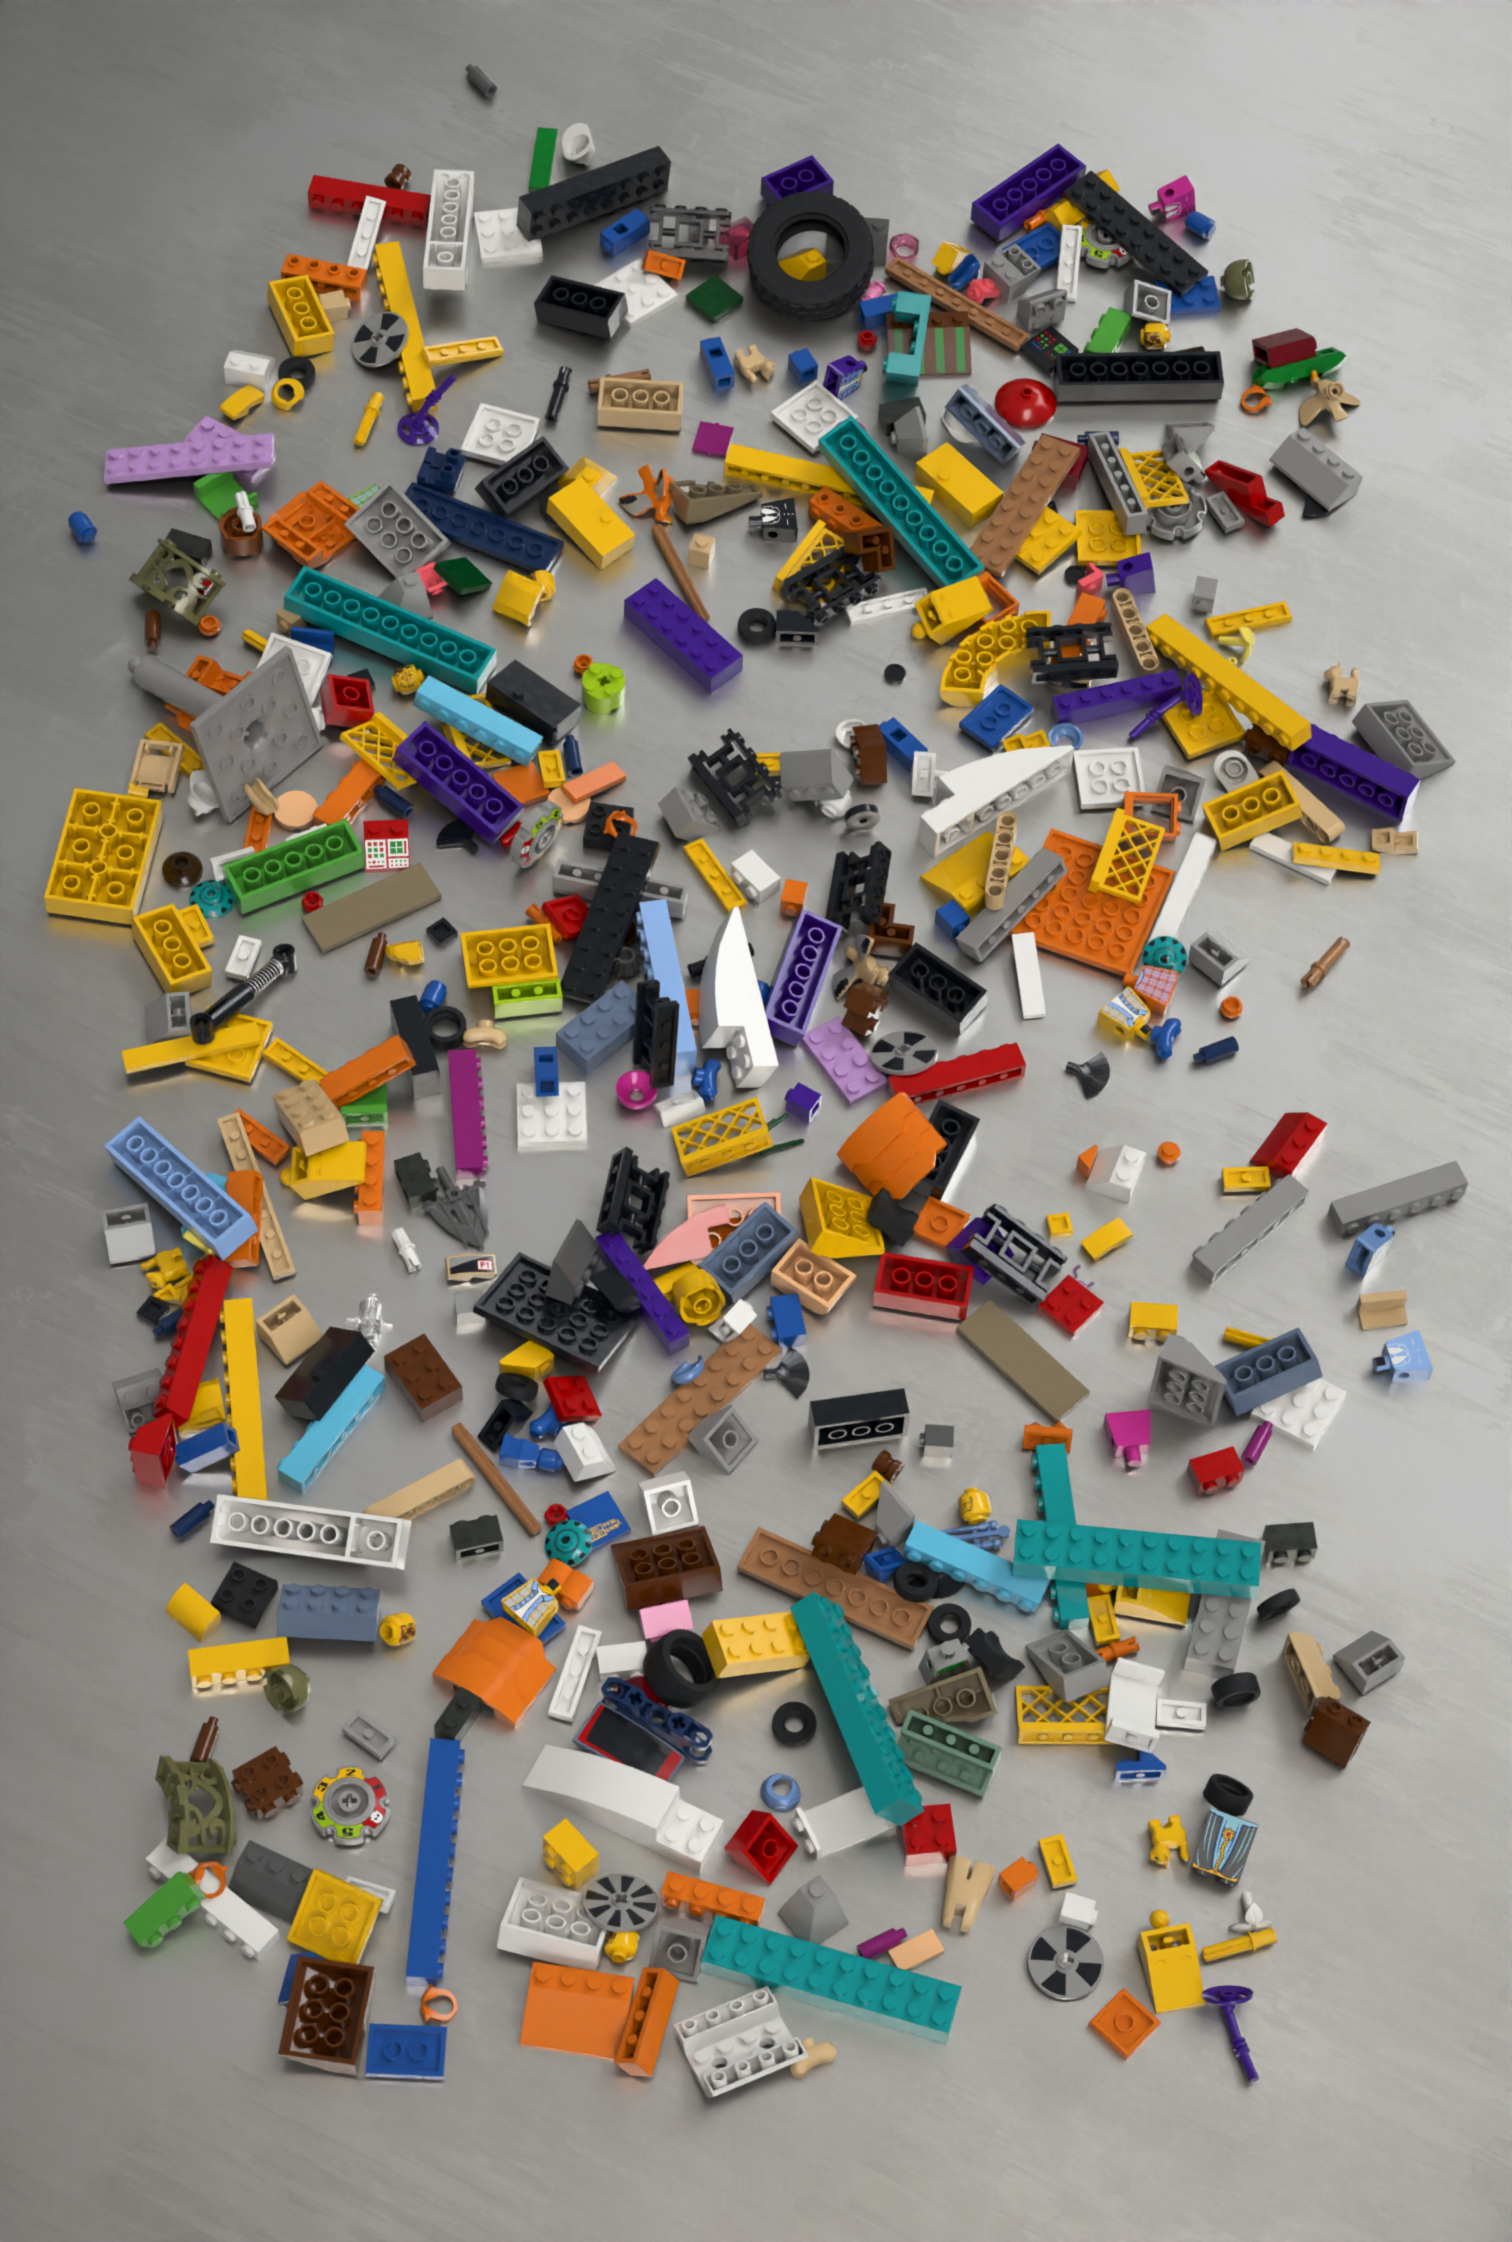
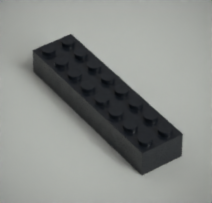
M656 146L520 196L516 226L529 242L593 219L599 215L610 213L613 210L628 206L653 195L661 194L668 190L671 161L660 146Z
M1220 351L1056 353L1054 380L1057 402L1205 400L1222 398L1224 378Z

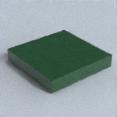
M714 274L688 293L685 300L715 323L741 304L743 296Z
M466 557L437 562L433 567L459 595L490 589L492 582Z

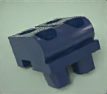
M429 446L417 475V484L447 496L454 495L465 467L467 456L461 455V450L449 448L446 454L437 452V448Z

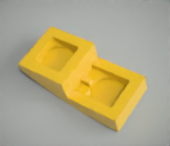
M249 384L220 405L219 410L232 420H237L248 415L250 407L264 402L265 394Z
M1043 729L1027 736H1023L1020 733L1002 741L1006 752L1019 749L1051 747Z
M1118 1217L1090 1234L1080 1243L1093 1259L1098 1261L1111 1249H1118L1133 1237L1134 1234Z

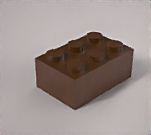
M425 1333L384 1356L385 1371L422 1423L463 1400L462 1385Z

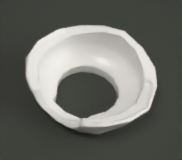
M848 719L838 724L835 731L840 744L851 749L849 745L843 742L844 736L852 732V727L864 726L866 724L858 719Z

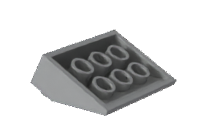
M390 479L344 523L396 578L414 572L413 570L433 562L451 544L449 539Z
M1408 700L1366 703L1352 720L1357 732L1363 736L1370 749L1381 760L1391 763L1419 779L1426 778L1448 768L1456 762Z
M1169 1333L1157 1359L1148 1401L1214 1429L1227 1380L1192 1342L1187 1341L1182 1336H1175Z

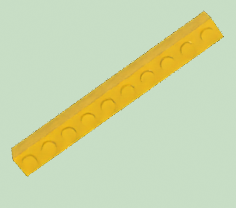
M399 241L375 244L372 262L373 266L377 265V269H375L377 281H381V284H379L380 295L385 296V299H383L384 311L399 314L408 325L407 343L396 358H400L398 362L399 373L404 374V377H402L403 389L408 390V393H406L407 405H411L413 412H418L426 401L425 397L435 389L431 369L427 366L421 354V349L425 345ZM438 403L434 407L432 406L429 411L438 410Z
M731 443L724 462V476L814 496L826 486L854 506L870 509L834 467L753 449L743 445ZM914 486L932 506L934 490Z
M1164 613L1146 626V631L1153 647L1160 650L1166 658L1173 660L1179 668L1185 669L1188 673H1194L1208 690L1219 695L1222 701H1227L1238 713L1248 717L1251 723L1261 727L1267 735L1274 737L1281 746H1286L1291 751H1294L1312 738L1311 723L1169 615Z
M252 1298L223 1300L224 1309L220 1310L221 1324L225 1323V1330H221L222 1345L227 1344V1351H222L223 1364L228 1365V1372H224L225 1386H230V1393H225L226 1406L227 1408L231 1407V1414H227V1423L230 1427L236 1429L240 1451L234 1453L235 1457H230L231 1472L236 1471V1478L232 1479V1491L237 1493V1497L268 1501Z

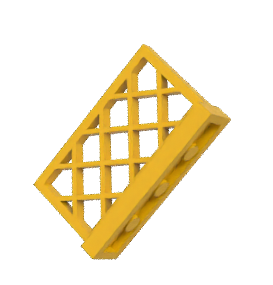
M1127 448L1118 449L1146 510L1151 507L1188 504L1189 497L1178 474L1166 464L1163 450L1129 453ZM1160 457H1163V458H1164V460H1162V461H1159V460L1154 459V458H1160ZM1133 460H1141V461H1143V462H1142V463H1138V462L1133 461ZM1148 464H1151V465H1154V466H1156V467H1155V468H1151V467H1148L1147 465H1148ZM1164 469L1169 472L1166 474L1164 472H1161L1160 470ZM1144 471L1149 474L1146 476L1141 474L1140 472ZM1156 476L1162 479L1158 481L1156 479H1153V477ZM1166 482H1172L1174 483V485L1171 486L1169 484H1166ZM1148 483L1154 485V487L1150 488L1148 486H1145V484ZM1161 488L1166 490L1167 492L1163 493L1161 491H1158V489ZM1174 493L1181 497H1173L1171 495ZM1153 495L1160 499L1151 500L1150 497Z
M819 519L776 575L772 588L779 592L782 589L784 579L800 571L801 567H807L818 561L812 559V553L821 552L822 557H825V551H834L844 546V540L826 529V523ZM827 537L833 541L834 545L824 546L822 539ZM844 565L840 567V571L843 574L846 572ZM833 578L829 580V585H825L829 592L837 584V581ZM807 587L809 592H815L812 587ZM801 597L797 598L803 603H805ZM820 598L817 601L822 604L823 599Z
M486 693L468 695V697L478 702L483 701L485 706L492 709L491 703L485 700ZM440 721L446 739L470 760H472L471 756L473 754L483 758L481 762H474L481 769L511 765V758L502 754L504 757L502 759L492 757V753L496 751L493 748L488 753L477 749L480 744H483L482 742L477 741L474 747L467 744L465 739L467 736L470 737L469 735Z
M381 712L375 713L371 721L341 733L340 739L398 790L417 782L404 770L396 769L395 765L397 764L392 760L396 748L409 736ZM350 737L361 738V741L353 740ZM365 739H366V740H371V741H376V745H375V744H371V743H366V742H365ZM365 749L376 751V754L368 753ZM380 752L391 754V757L381 756ZM379 762L391 764V767L383 766ZM395 775L406 777V779L400 781Z
M1116 808L1088 891L1096 893L1097 890L1140 904L1165 828L1125 815V810ZM1125 822L1134 825L1137 831L1128 834L1124 828ZM1152 831L1159 835L1157 839L1149 842L1145 833ZM1140 835L1145 844L1135 847L1131 838ZM1127 841L1131 849L1122 852L1118 843ZM1148 848L1151 857L1143 860L1138 851ZM1134 853L1138 862L1129 865L1124 856ZM1120 858L1125 867L1115 870L1111 862ZM1141 866L1145 875L1137 878L1132 869ZM1128 871L1132 880L1123 883L1118 874ZM1113 876L1118 883L1115 887L1104 884L1106 879ZM1135 884L1139 891L1138 896L1128 893L1125 887Z
M758 1097L671 1127L679 1158L687 1177L774 1146ZM756 1106L752 1116L744 1114L746 1109ZM733 1115L735 1117L730 1124L722 1121L725 1116ZM740 1118L748 1121L744 1129L736 1126ZM712 1123L713 1125L708 1132L701 1129L703 1124ZM754 1123L762 1125V1128L749 1131ZM718 1126L726 1128L722 1136L714 1134ZM687 1130L691 1131L687 1140L680 1138L678 1133ZM732 1131L740 1133L739 1136L728 1139ZM697 1134L705 1136L701 1144L692 1142ZM710 1139L718 1141L715 1145L706 1146ZM689 1146L697 1149L693 1153L684 1155Z
M1016 1685L1018 1744L1116 1745V1743L1104 1740L1105 1723H1101L1096 1719L1102 1712L1104 1714L1107 1713V1702L1103 1705L1095 1697L1098 1694H1108L1109 1686L1084 1695L1085 1700L1079 1705L1074 1701L1067 1702L1074 1709L1066 1715L1059 1709L1065 1702L1064 1700L1060 1699L1055 1704H1052L1045 1698L1049 1694H1055L1050 1686ZM1021 1694H1032L1036 1699L1031 1704H1028L1021 1698ZM1040 1702L1049 1708L1043 1715L1034 1709ZM1089 1702L1098 1708L1093 1715L1083 1709ZM1030 1712L1037 1720L1035 1722H1023V1717ZM1054 1712L1062 1720L1060 1722H1050L1047 1717ZM1079 1712L1087 1720L1085 1722H1075L1071 1718Z

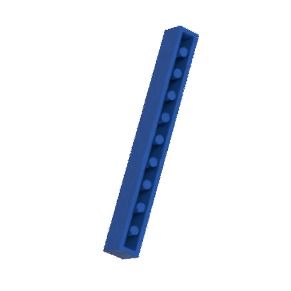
M430 1738L406 1970V1983L410 1986L429 1987L430 1984H433L434 1987H437L438 1979H443L444 1963H440V1956L446 1953L447 1940L442 1939L443 1930H448L449 1915H445V1906H450L451 1891H447L448 1882H453L454 1867H449L450 1858H455L456 1843H452V1835H457L458 1820L454 1819L455 1811H460L461 1796H456L457 1788H462L463 1773H459V1764L464 1765L465 1750L461 1749L460 1740Z

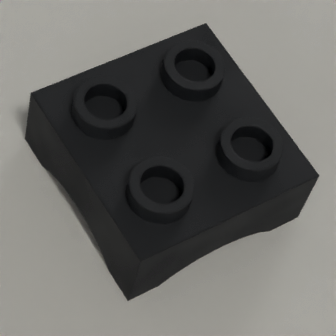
M590 802L583 835V848H607L612 850L616 839L608 833H603L607 818L614 811L622 812L625 810V814L634 819V808ZM612 819L617 833L630 834L632 827L630 824Z
M883 1187L872 1199L866 1218L871 1226L882 1230L891 1242L898 1243L903 1247L914 1235L915 1231L913 1229L919 1215L914 1211L899 1206L892 1199L890 1192Z
M233 1562L212 1598L211 1605L221 1614L229 1615L256 1629L266 1607L278 1591V1582L246 1566Z
M977 1628L964 1641L969 1646L968 1652L975 1659L978 1660L980 1658L985 1664V1671L993 1678L996 1676L1000 1679L1013 1680L1025 1667L1020 1660L1010 1657L1003 1650L999 1637L993 1631L985 1633L981 1628Z

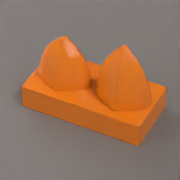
M646 249L641 269L681 280L686 260Z
M1058 1421L1052 1427L1041 1426L1037 1422L1030 1425L1025 1424L1022 1449L1035 1450L1036 1445L1065 1443L1066 1453H1070L1072 1429L1067 1428L1061 1421Z

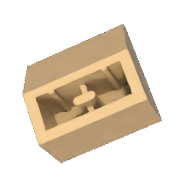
M294 1294L256 1320L257 1334L286 1366L313 1348L323 1336L308 1309Z

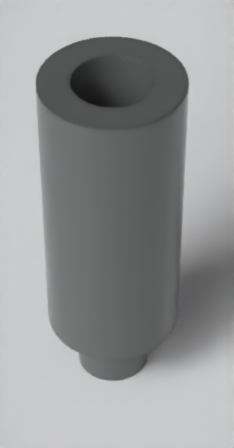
M471 64L466 66L468 78L486 97L493 96L497 91V86L478 66L473 67Z

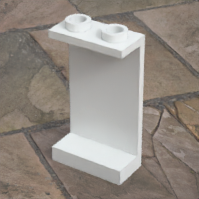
M1118 1657L1110 1672L1104 1733L1105 1741L1152 1753L1160 1735V1731L1155 1730L1158 1686L1165 1675L1164 1670Z
M864 1786L805 1812L799 1806L795 1808V1818H793V1824L797 1832H802L805 1837L804 1845L809 1854L813 1853L816 1861L896 1826V1824L875 1815Z

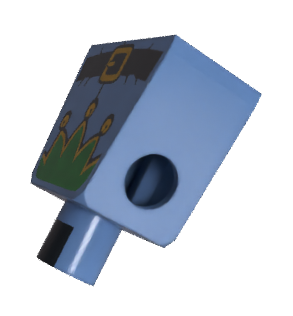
M1379 1223L1371 1225L1355 1239L1345 1265L1364 1278L1387 1254L1395 1235L1394 1229L1389 1225L1381 1226ZM1367 1250L1370 1251L1369 1254L1366 1256L1365 1252Z

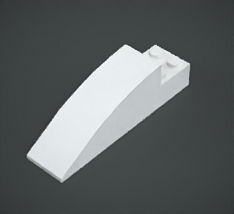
M434 169L423 265L424 289L457 291L465 290V285H468L475 171Z
M1068 745L1009 751L973 761L938 777L936 795L938 806L926 810L921 815L918 842L934 859L996 821L1002 812L1015 809L1069 775L1074 747Z
M734 907L718 928L703 967L698 1006L699 1031L702 1048H727L726 1054L727 1058L730 1059L732 1078L735 1079L737 1088H758L765 1084L779 1065L739 907Z
M217 1494L210 1543L404 1570L411 1521Z
M546 1744L522 1785L523 1788L701 1874L723 1833L724 1820L679 1799L680 1787L633 1767L590 1753Z

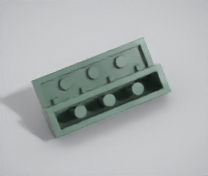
M910 1709L901 1728V1736L897 1743V1746L904 1753L905 1765L984 1798L1000 1761L1002 1747Z

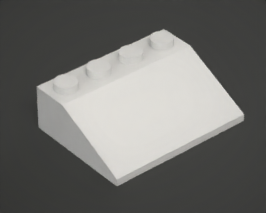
M519 1877L500 1925L497 1948L566 1967L596 1971L602 1957L608 1930L595 1925L586 1916L583 1910V1893Z

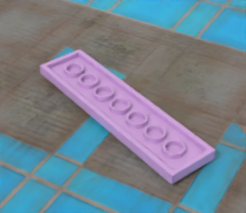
M273 433L107 450L104 471L105 484L272 468L274 436Z

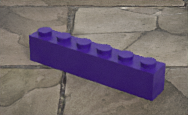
M1173 669L1053 696L1050 713L1055 725L1060 723L1077 725L1160 706L1180 693L1182 684L1176 670Z
M610 1231L605 1234L596 1236L595 1241L599 1245L597 1255L600 1256L606 1267L614 1265L635 1288L640 1303V1308L637 1310L642 1312L641 1317L667 1354L671 1356L688 1347L690 1331L619 1233L613 1237L610 1235Z

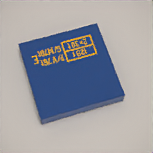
M609 1491L566 1511L568 1520L579 1521L590 1531L592 1536L590 1552L631 1533L630 1526Z

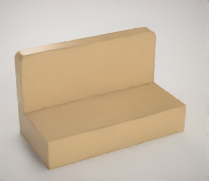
M1406 1290L1359 1295L1356 1307L1362 1330L1406 1326L1408 1324L1405 1311L1407 1301Z

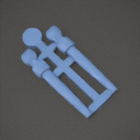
M991 1520L989 1523L984 1521L974 1525L940 1530L946 1534L972 1531V1534L953 1537L962 1541L974 1540V1544L971 1545L983 1550L1001 1548V1540H992L993 1537L999 1536L1002 1539H1006L1010 1536L1009 1527L1003 1525L998 1528L997 1520ZM982 1538H988V1539H989V1540H986V1541H982V1543H979V1539H982Z

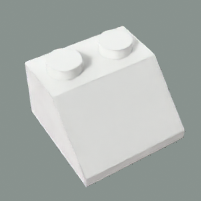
M240 350L230 351L224 365L225 384L239 387L251 384L259 391L265 392L277 358Z
M1126 1145L1100 1149L1085 1189L1129 1203L1141 1173L1146 1152Z
M584 1422L562 1427L553 1444L574 1482L616 1471L595 1430Z
M685 1471L638 1482L642 1506L652 1536L699 1524L691 1481Z

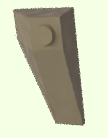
M695 480L669 483L676 515L689 525L705 522L763 496V493L754 484L728 482L726 486L715 484L714 481H708L707 485L696 484Z
M983 1665L888 1700L896 1723H904L910 1709L940 1722H975L998 1713L992 1688Z

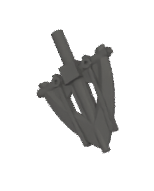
M444 1166L438 1167L435 1171L446 1190L445 1197L439 1195L434 1202L431 1200L425 1201L422 1207L423 1211H429L434 1219L448 1232L459 1238L465 1247L471 1244L478 1247L479 1250L484 1249L485 1236L489 1237L490 1235L487 1228L488 1207L483 1189L486 1186L485 1181L480 1182V1179L473 1182L472 1186L463 1185V1189L460 1190L458 1186L454 1187ZM466 1204L472 1205L475 1211L474 1219ZM453 1210L461 1223L455 1221L452 1217L451 1212Z

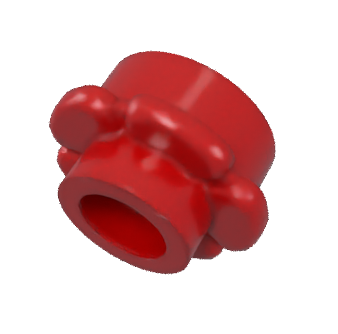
M872 331L860 332L857 336V342L862 349H872L875 343H877V336Z
M314 891L307 892L301 901V905L304 906V910L307 912H313L323 907V898Z
M552 1504L545 1511L544 1518L553 1527L561 1521L568 1520L567 1510L561 1504Z

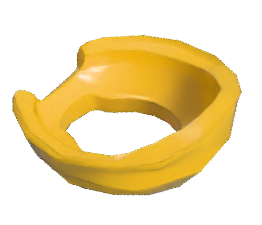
M283 378L277 381L271 391V400L274 406L285 411L291 410V407L304 397L302 384L292 378ZM286 384L293 387L295 397L288 402L281 399L278 395L279 388Z

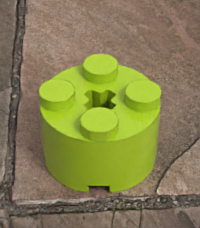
M595 662L590 664L589 668L584 672L582 676V700L589 710L599 714L611 713V710L619 709L623 705L625 700V677L620 667Z

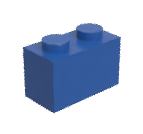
M798 1293L770 1297V1304L766 1307V1315L768 1321L772 1320L773 1327H770L772 1341H776L777 1346L781 1349L789 1348V1346L806 1345L807 1333Z

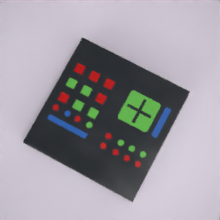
M1051 325L1021 345V351L1048 374L1054 371L1056 353H1079V349Z

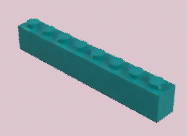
M1065 1443L1036 1445L1035 1454H1031L1032 1469H1036L1037 1476H1034V1488L1039 1490L1040 1497H1037L1038 1512H1042L1043 1519H1040V1521L1076 1525ZM1052 1580V1585H1049L1050 1599L1055 1600L1052 1615L1053 1621L1058 1622V1629L1088 1628L1090 1614L1085 1583Z

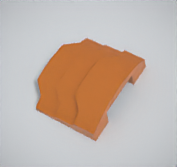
M320 480L307 492H299L284 507L270 515L269 522L262 526V531L275 539L277 544L291 553L293 559L302 566L313 569L334 558L355 539L356 536L344 523L360 508Z
M198 655L185 675L221 696H225L253 672L247 671L245 676L242 677L222 670L214 659ZM167 702L165 708L177 715L179 727L192 733L189 724L196 718Z
M900 1092L871 1114L850 1135L836 1155L874 1197L884 1187L890 1192L892 1199H903L916 1184L935 1168L936 1155L948 1144L906 1093Z
M498 1617L486 1622L474 1619L450 1652L443 1657L432 1675L434 1680L453 1691L456 1687H463L482 1698L483 1703L494 1709L495 1717L516 1728L556 1671V1667L545 1659L541 1640L516 1624Z

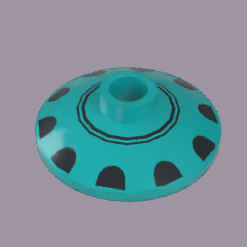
M207 880L199 883L192 889L189 902L190 906L198 904L204 918H218L231 910L234 898L226 883Z
M1159 936L1152 939L1144 948L1142 962L1143 966L1147 965L1178 971L1180 975L1187 964V953L1182 943L1170 936ZM1162 955L1169 957L1167 963L1161 962L1160 957Z
M564 1520L555 1524L545 1538V1551L549 1559L555 1558L569 1567L583 1562L592 1548L590 1531L583 1523L576 1520ZM569 1537L570 1541L567 1544H563V1540Z

